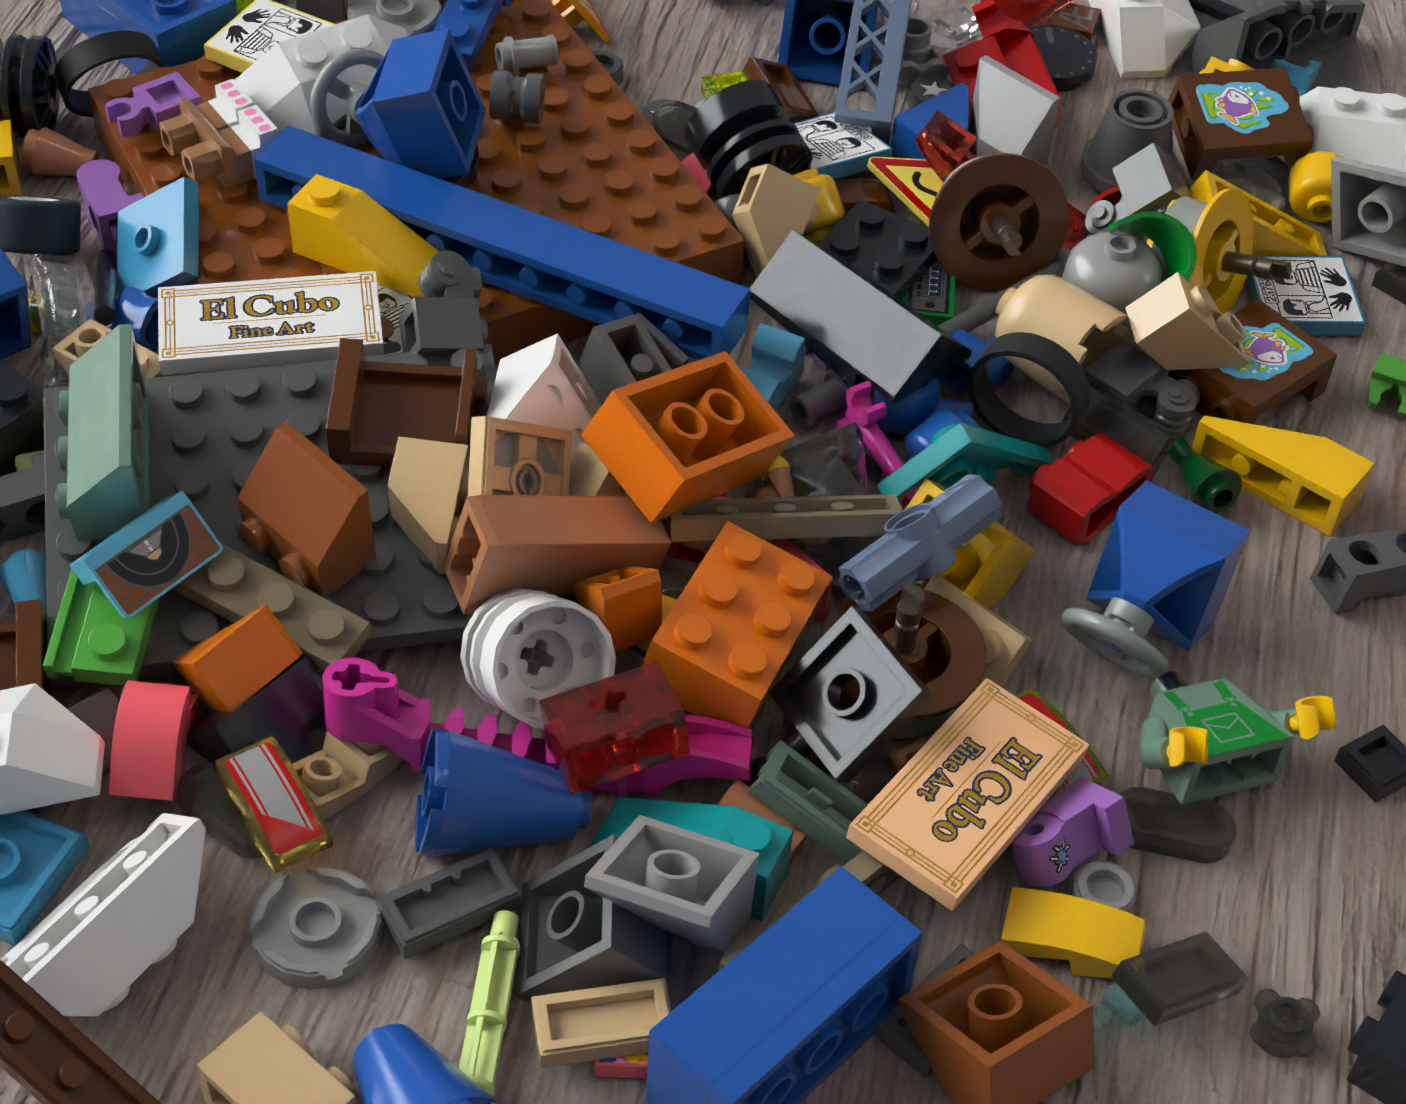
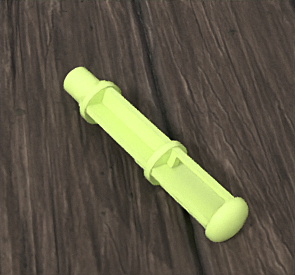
M506 910L494 913L490 935L486 936L481 943V956L470 1012L467 1015V1028L459 1069L492 1097L495 1093L494 1085L503 1035L507 1027L506 1019L516 963L521 949L520 943L516 939L519 917L515 913Z

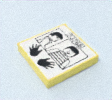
M255 0L204 44L205 58L243 73L277 43L335 24L272 0Z

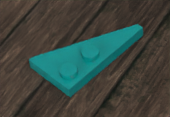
M956 423L939 430L931 438L932 444L877 486L881 494H895L900 502L906 494L917 486H921L925 479L950 488L966 475L975 474L980 475L987 484H991L996 479L993 473L994 470L1011 467L1016 477L1020 478L1033 475L1044 464L1051 465L1054 462L1043 446L964 423Z

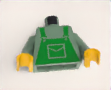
M1169 671L1157 677L1150 687L1149 693L1154 700L1149 717L1141 726L1140 759L1142 764L1148 769L1161 770L1181 805L1277 782L1293 739H1311L1317 736L1320 730L1336 728L1334 702L1328 696H1311L1296 701V708L1273 711L1253 701L1229 680L1220 678L1188 685L1177 672Z

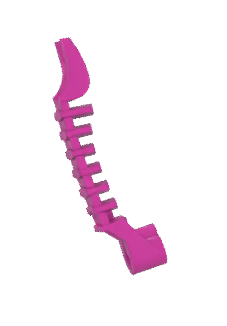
M354 657L340 659L330 664L323 673L325 723L328 732L335 738L343 741L384 745L412 765V772L421 773L426 744L431 730L445 731L447 729L580 777L582 789L584 791H591L592 795H594L596 790L618 792V797H629L631 792H645L646 795H657L670 784L689 778L708 777L750 781L753 730L731 722L696 715L669 714L660 717L651 725L648 734V747L633 746L630 717H620L612 731L613 745L600 744L598 723L590 722L585 726L580 742L566 741L565 728L559 730L550 729L546 739L532 738V726L522 721L517 724L512 735L498 733L497 715L492 714L485 715L477 730L465 728L464 709L453 708L444 724L432 723L430 700L419 699L400 689L396 675L379 671L374 663L366 659Z

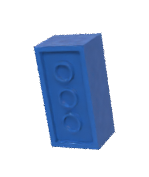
M60 0L63 18L89 38L102 33L120 30L137 31L148 35L154 41L165 67L195 61L205 56L204 44L238 15L236 0ZM143 58L118 59L136 74L148 62V59Z
M841 866L649 1030L646 1102L649 1104H800L875 1035L877 1024L899 1004L900 997L911 991L923 932Z

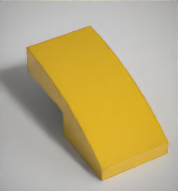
M1012 887L1001 941L1025 957L1069 960L1072 975L1138 981L1146 922L1145 919L1126 911L1088 899L1056 892Z

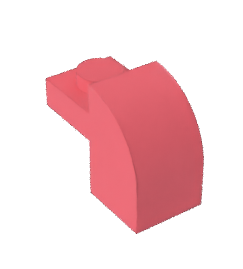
M126 682L119 701L114 725L108 795L173 801L184 782L187 734L198 718L199 695L190 694V686H180L172 683Z

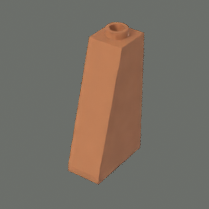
M475 495L466 497L443 567L462 613L467 615L474 613L476 609L495 594L514 588L542 590L548 594L560 596L574 593L571 586L573 582L621 566L629 565L658 569L659 571L670 548L671 539L667 522L661 519L650 523L634 504L630 496Z

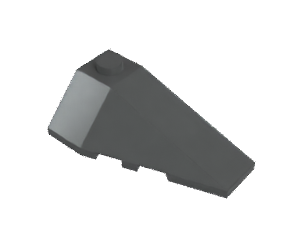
M1360 0L1269 2L1198 30L1189 68L1199 74L1201 70L1206 68L1211 56L1228 63L1229 59H1235L1252 67L1254 70L1270 69L1274 59H1284L1295 65L1302 64L1354 42L1366 4Z

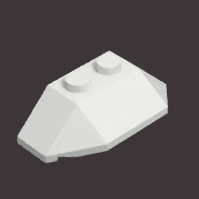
M1088 0L1091 7L1101 9L1098 25L1121 79L1165 77L1171 70L1172 64L1184 54L1195 40L1198 30L1201 28L1189 0Z
M366 14L277 43L234 81L251 98L254 105H257L278 128V135L288 125L314 135H319L320 132L312 118L310 102L314 83L322 69L333 58L349 50L367 49L384 56L393 39L409 35L403 27ZM359 64L343 70L336 78L347 85L352 83L363 84L373 77L377 70L369 65ZM328 92L326 111L329 120L333 124L347 114V110L342 106L340 98Z
M1320 86L1300 96L1302 112L1306 122L1311 124L1314 132V144L1307 154L1315 151H1328L1347 159L1406 172V97L1394 93L1376 94L1354 91L1347 87L1328 88ZM1283 155L1276 156L1285 162Z
M36 683L0 690V815L100 795L105 742L99 734Z
M168 813L161 814L147 827L148 830L128 842L101 865L1 960L63 1016H99L102 1012L117 1006L128 995L130 985L151 964L167 957L176 947L177 938L194 923L206 828L199 818Z

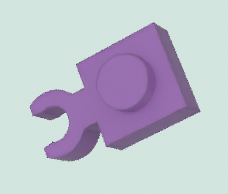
M176 71L133 87V98L121 97L112 99L105 104L108 122L110 124L118 122L120 135L128 137L139 133L144 125L151 122L159 130L160 122L181 115L179 99H189L195 105L202 104L201 96Z

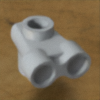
M910 16L899 80V85L903 87L911 86L912 82L920 77L937 76L946 79L949 75V70L942 54L939 52L935 53L930 45L931 23L919 16Z

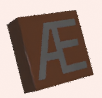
M1058 0L1049 25L1068 28L1081 33L1088 40L1092 41L1101 9Z

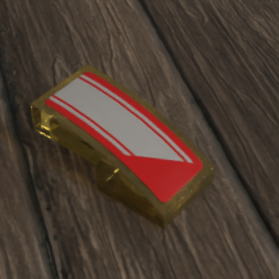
M273 735L215 760L219 780L244 815L249 836L274 873L334 847L332 837L315 803Z

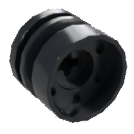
M13 34L8 38L5 46L0 38V121L10 120L14 137L17 138L25 137L31 128L41 130L43 127H47L54 131L57 123L60 92L54 80V69L58 60L52 41L46 36L33 35L27 40L22 35Z
M761 80L743 81L728 86L712 95L694 111L685 127L684 137L702 168L708 170L707 177L720 198L740 194L749 171L753 167L769 163L791 175H795L809 170L813 155L808 145L801 137L795 124L789 122V115L771 84Z

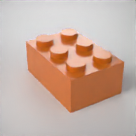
M726 351L612 390L581 434L600 461L607 467L650 523L761 478L795 437L794 433Z
M727 521L651 640L635 683L696 716L731 722L749 729L811 622L833 576Z

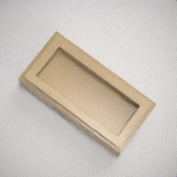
M665 978L531 997L540 1067L547 1068L648 1053L649 1030L672 1012Z

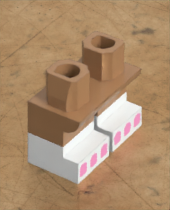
M233 79L215 85L217 98L202 104L195 105L189 99H179L181 115L159 123L164 148L171 156L181 153L183 167L186 174L193 181L200 182L217 176L223 185L229 188L256 179L254 158L278 136V128L257 105H254L251 98Z

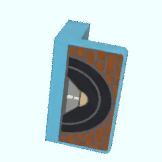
M182 490L165 497L69 566L83 585L95 581L120 616L127 619L136 615L222 552L223 547Z

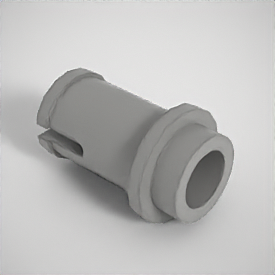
M553 34L546 37L516 41L509 36L505 37L503 42L496 43L495 57L499 70L510 71L513 75H517L519 69L558 65L559 50Z

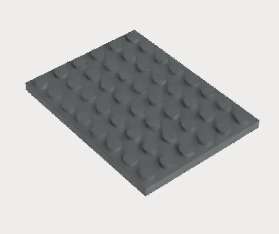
M484 344V350L477 351L478 370L488 371L486 405H475L474 415L486 416L496 379L492 344ZM462 348L454 354L424 357L412 352L365 356V361L463 367L465 349L472 348ZM337 359L145 378L149 394V509L165 497L183 490L219 542L285 576L279 562L267 551L263 553L256 552L243 538L239 529L242 519L237 497L274 431L285 421L329 457L326 423ZM69 386L43 389L47 650L71 572L69 565L106 540L91 539L77 541L70 518L61 519L58 510L57 485L58 483H67V471H62L60 466L58 439L59 436H68V424L64 425L61 419L59 393L60 390H69ZM338 464L368 490L376 553L375 560L326 598L370 622L371 636L358 652L462 640L463 632L474 613L463 615L447 574H440L435 570L433 563L419 547H416L392 518L387 487L391 467ZM170 589L160 596L139 678L179 674L180 672L172 663L178 656L230 626L233 622ZM58 675L57 679H49L52 688L94 684L75 681L73 676Z

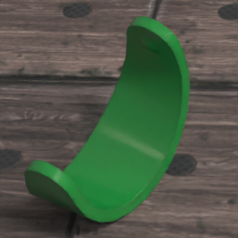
M1156 211L1140 212L1117 220L1107 227L1110 234L1130 230L1145 235L1154 242L1163 254L1167 264L1168 278L1178 272L1184 279L1189 280L1197 261V248L1193 236L1178 219Z

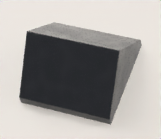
M308 655L300 656L231 713L210 709L195 721L187 734V745L232 780L234 778L224 762L264 743L272 744L285 766L322 750L327 732L322 675Z

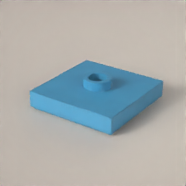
M182 177L118 211L117 300L125 287L137 288L156 298L158 297V287L181 286L199 276L198 182Z

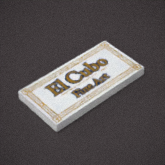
M376 271L158 287V341L161 375L337 359L340 338L362 339L365 356L384 355Z

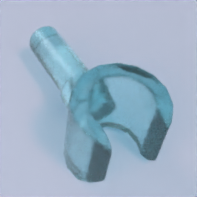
M1118 978L1104 995L1101 1004L1093 1011L1094 1032L1103 1025H1106L1113 1016L1129 1027H1134L1148 1008L1146 1002L1150 998V993L1129 979Z

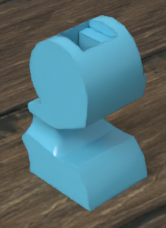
M760 323L751 346V370L741 366L739 368L777 413L779 406L785 404L786 393L795 390L804 372L805 338Z

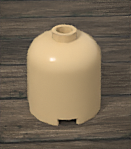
M1054 274L1037 275L1021 284L1017 289L1014 287L1009 288L1003 294L996 307V314L999 317L996 323L995 339L1004 334L1015 332L1040 335L1066 349L1078 361L1083 370L1120 340L1125 341L1129 328L1122 325L1128 318L1126 314L1068 280ZM1004 356L1013 366L1060 400L1071 405L1066 390L1048 370L1024 358Z

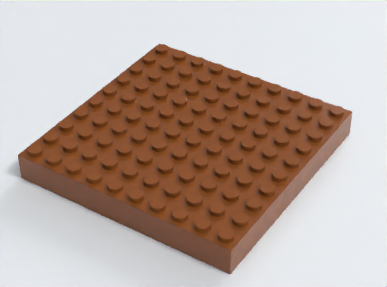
M439 0L440 5H442V9H441V12H442V10H443V0ZM514 0L510 7L501 6L474 68L467 67L486 108L477 141L479 150L477 178L467 189L741 285L745 240L549 0ZM341 20V21H338V22H336V23H334V24H338V23H341V22H344V21H347V20ZM553 34L559 50L558 65L519 69L517 75H513L516 77H525L528 73L545 75V104L541 124L525 123L521 117L511 116L506 121L491 119L489 113L491 79L493 71L499 70L495 57L496 43L503 42L504 38L509 36L516 41L546 37ZM203 56L195 61L172 67H160L149 73L126 79H113L103 85L88 88L96 135L110 160L120 167L122 181L130 195L142 193L146 197L182 177L189 179L190 177L186 174L183 167L181 153L174 156L169 154L163 146L160 129L158 130L152 122L144 125L139 133L122 137L119 133L118 122L111 124L108 122L105 104L115 98H133V87L176 71L201 96V101L204 103L217 98L215 85L230 79L235 80L242 72L210 61ZM371 143L359 147H351L379 157V152ZM217 176L198 182L199 276L181 286L347 273L293 253L288 210L259 200L257 179L226 188ZM482 281L481 293L478 298L480 317L485 318L487 322V344H492L495 365L499 364L500 359L557 333L563 343H567L590 335L593 327L601 325ZM381 317L384 341L394 334V324L389 319Z

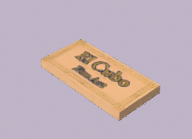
M986 678L851 822L846 838L953 911L1082 761L1090 744Z

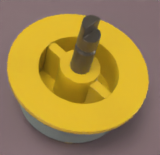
M1233 188L1221 190L1209 203L1184 196L1177 200H1172L1164 214L1178 219L1187 227L1193 236L1197 248V261L1188 282L1193 287L1198 284L1202 285L1212 296L1217 309L1223 314L1234 309L1247 276H1256L1257 278L1273 280L1275 277L1290 278L1292 271L1290 262L1264 257L1258 258V256L1252 255L1254 236L1253 215L1250 203L1242 191ZM1148 239L1146 243L1159 257L1163 269L1162 282H1164L1168 278L1165 258L1154 242Z

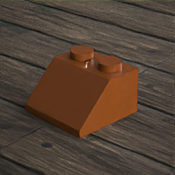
M287 421L283 422L274 431L237 497L242 519L239 529L245 541L256 552L263 553L267 551L279 562L282 572L288 579L302 587L306 586L316 594L327 598L376 559L369 493L362 484Z
M1001 940L899 998V1009L945 1093L957 1104H1037L1094 1068L1093 1004Z

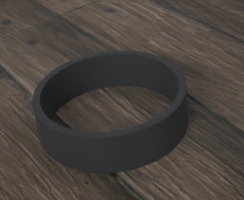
M120 30L93 36L68 50L59 59L54 69V80L66 108L76 115L93 117L88 91L72 89V86L85 73L104 63L123 58L148 59L146 65L134 76L165 67L154 41L148 35L141 32Z
M1008 333L994 339L976 361L968 377V392L971 402L978 415L990 428L998 434L1043 447L1054 446L1066 440L1084 416L1090 403V385L1078 361L1059 344L1032 333ZM1001 356H1014L1030 360L1048 370L1066 390L1072 406V418L1060 423H1040L1029 420L1012 411L998 398L992 389L987 376V361Z

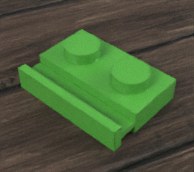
M71 569L43 663L47 678L57 679L58 675L73 676L74 680L79 682L125 686L127 681H138L160 597L133 617L124 619L95 581L83 585Z

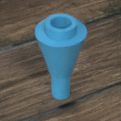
M31 549L13 553L0 565L1 585L15 606L18 601L41 599L47 615L46 553Z

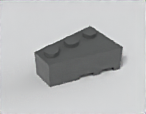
M639 312L593 327L578 365L601 404H603L612 390L687 365L689 357Z

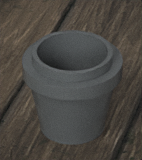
M1142 89L1124 90L1113 95L1094 137L1083 148L1080 169L1085 180L1100 193L1118 186L1112 168L1153 142L1176 159L1173 153L1174 110L1170 102L1157 93Z

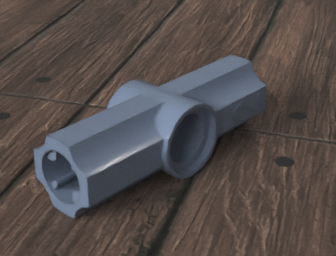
M968 474L929 503L911 506L894 515L884 525L885 535L839 567L840 578L837 580L845 596L851 599L861 611L872 612L911 582L929 579L948 569L957 559L955 550L1000 517L999 508L1002 506V503L995 488L988 485L980 475Z

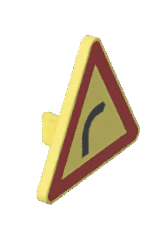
M870 157L867 167L908 207L907 211L916 214L929 227L931 209L940 188L947 177L965 162Z

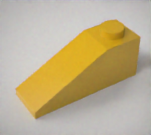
M1207 170L1189 188L1191 198L1205 203H1209L1217 193L1227 188L1238 189L1246 195L1253 215V256H1328L1319 231Z
M315 174L287 203L293 253L347 273L376 271L377 284L411 297H426L420 291L418 285L419 276L431 258L439 251L365 192Z
M1204 416L1199 421L1192 444V449L1195 452L1238 473L1242 480V489L1328 536L1334 533L1361 501L1375 464L1327 437Z

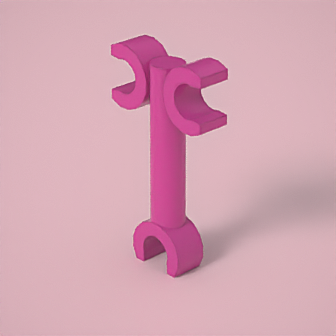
M866 381L847 389L846 401L848 409L845 412L846 417L837 422L836 429L839 436L850 433L852 441L867 448L886 477L902 467L904 463L876 423L885 418L887 406L884 402L875 405L871 403L870 391L872 384L870 381ZM920 486L906 494L899 502L903 510L907 507Z

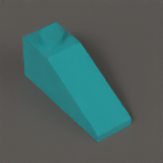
M618 797L591 841V846L613 834L620 837L639 815L758 852L760 856L750 917L763 922L788 875L793 838L792 829L735 806Z

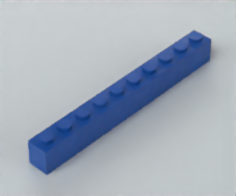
M288 125L254 158L258 195L261 201L288 210L287 203L315 174L333 179L365 192L438 251L449 250L461 255L469 267H477L480 270L483 282L598 324H605L640 312L688 357L701 360L724 351L730 354L748 329L750 288Z

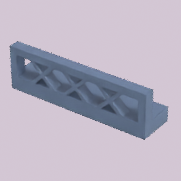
M854 0L834 122L872 127L871 133L889 145L912 0H892L891 6L887 0H867L865 2L864 0ZM878 6L889 19V22L872 33L861 18ZM860 33L864 39L857 43L858 35ZM886 37L885 46H883L880 40ZM872 47L882 59V64L865 74L854 59L855 56ZM853 74L857 78V80L851 83V77ZM879 78V83H878V88H877V87L875 86V84L873 83V81H875L876 79ZM865 88L875 100L874 112L846 108L848 97Z

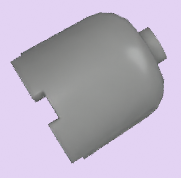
M1099 232L1086 237L1072 248L1062 278L1127 315L1125 307L1162 283L1163 269L1156 252L1145 241L1121 232L1111 234L1109 232ZM1127 318L1122 323V325L1129 328L1125 342L1143 352L1144 350L1135 342L1131 325Z

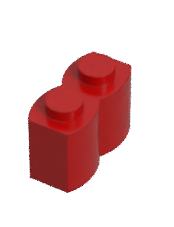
M1104 433L1096 434L1086 441H1077L1070 448L1065 458L1051 465L1044 464L1034 473L1028 486L1031 493L1027 510L1076 545H1083L1095 538L1112 520H1115L1119 506L1146 480L1151 482L1154 467Z

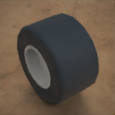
M0 196V247L3 252L72 254L80 250L81 205L79 202L53 197Z

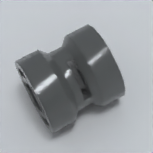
M494 70L489 97L490 118L506 121L511 116L521 117L525 123L541 124L545 104V75L528 73L525 77H516L510 71Z

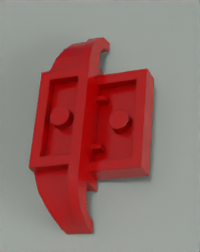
M986 0L972 6L983 38L942 55L954 86L964 83L969 87L968 120L970 121L979 59L987 55L1060 97L1055 123L1056 128L1061 118L1063 102L1038 49L1032 31L1021 22L1005 15L998 8L994 0Z

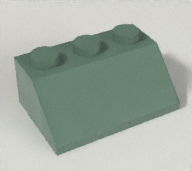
M131 324L118 325L69 366V390H60L59 393L61 419L64 425L68 424V436H59L58 439L60 466L62 471H67V483H58L57 502L61 519L70 518L77 541L107 539L149 509V394Z

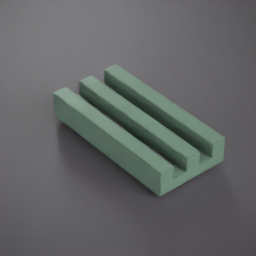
M780 740L769 751L766 757L767 762L761 767L757 775L759 778L753 783L749 793L848 863L860 854L861 851L860 847L846 838L849 825L868 804Z

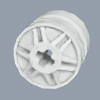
M514 588L495 594L476 609L463 632L460 653L466 681L480 699L534 728L555 730L582 722L601 706L613 684L616 664L611 634L596 614L570 600L559 598L542 590ZM524 647L534 648V654L531 659L520 658Z

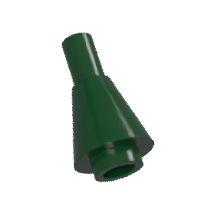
M1174 436L1166 442L1165 451L1179 466L1180 473L1193 503L1216 514L1226 511L1235 503L1242 489V480L1238 473L1195 452L1181 436Z

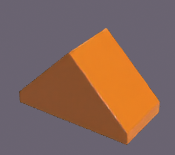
M625 565L571 583L579 605L596 614L611 634L615 652L652 640L662 625V592L658 569Z
M267 604L182 653L172 663L209 710L231 713L297 660L303 651Z

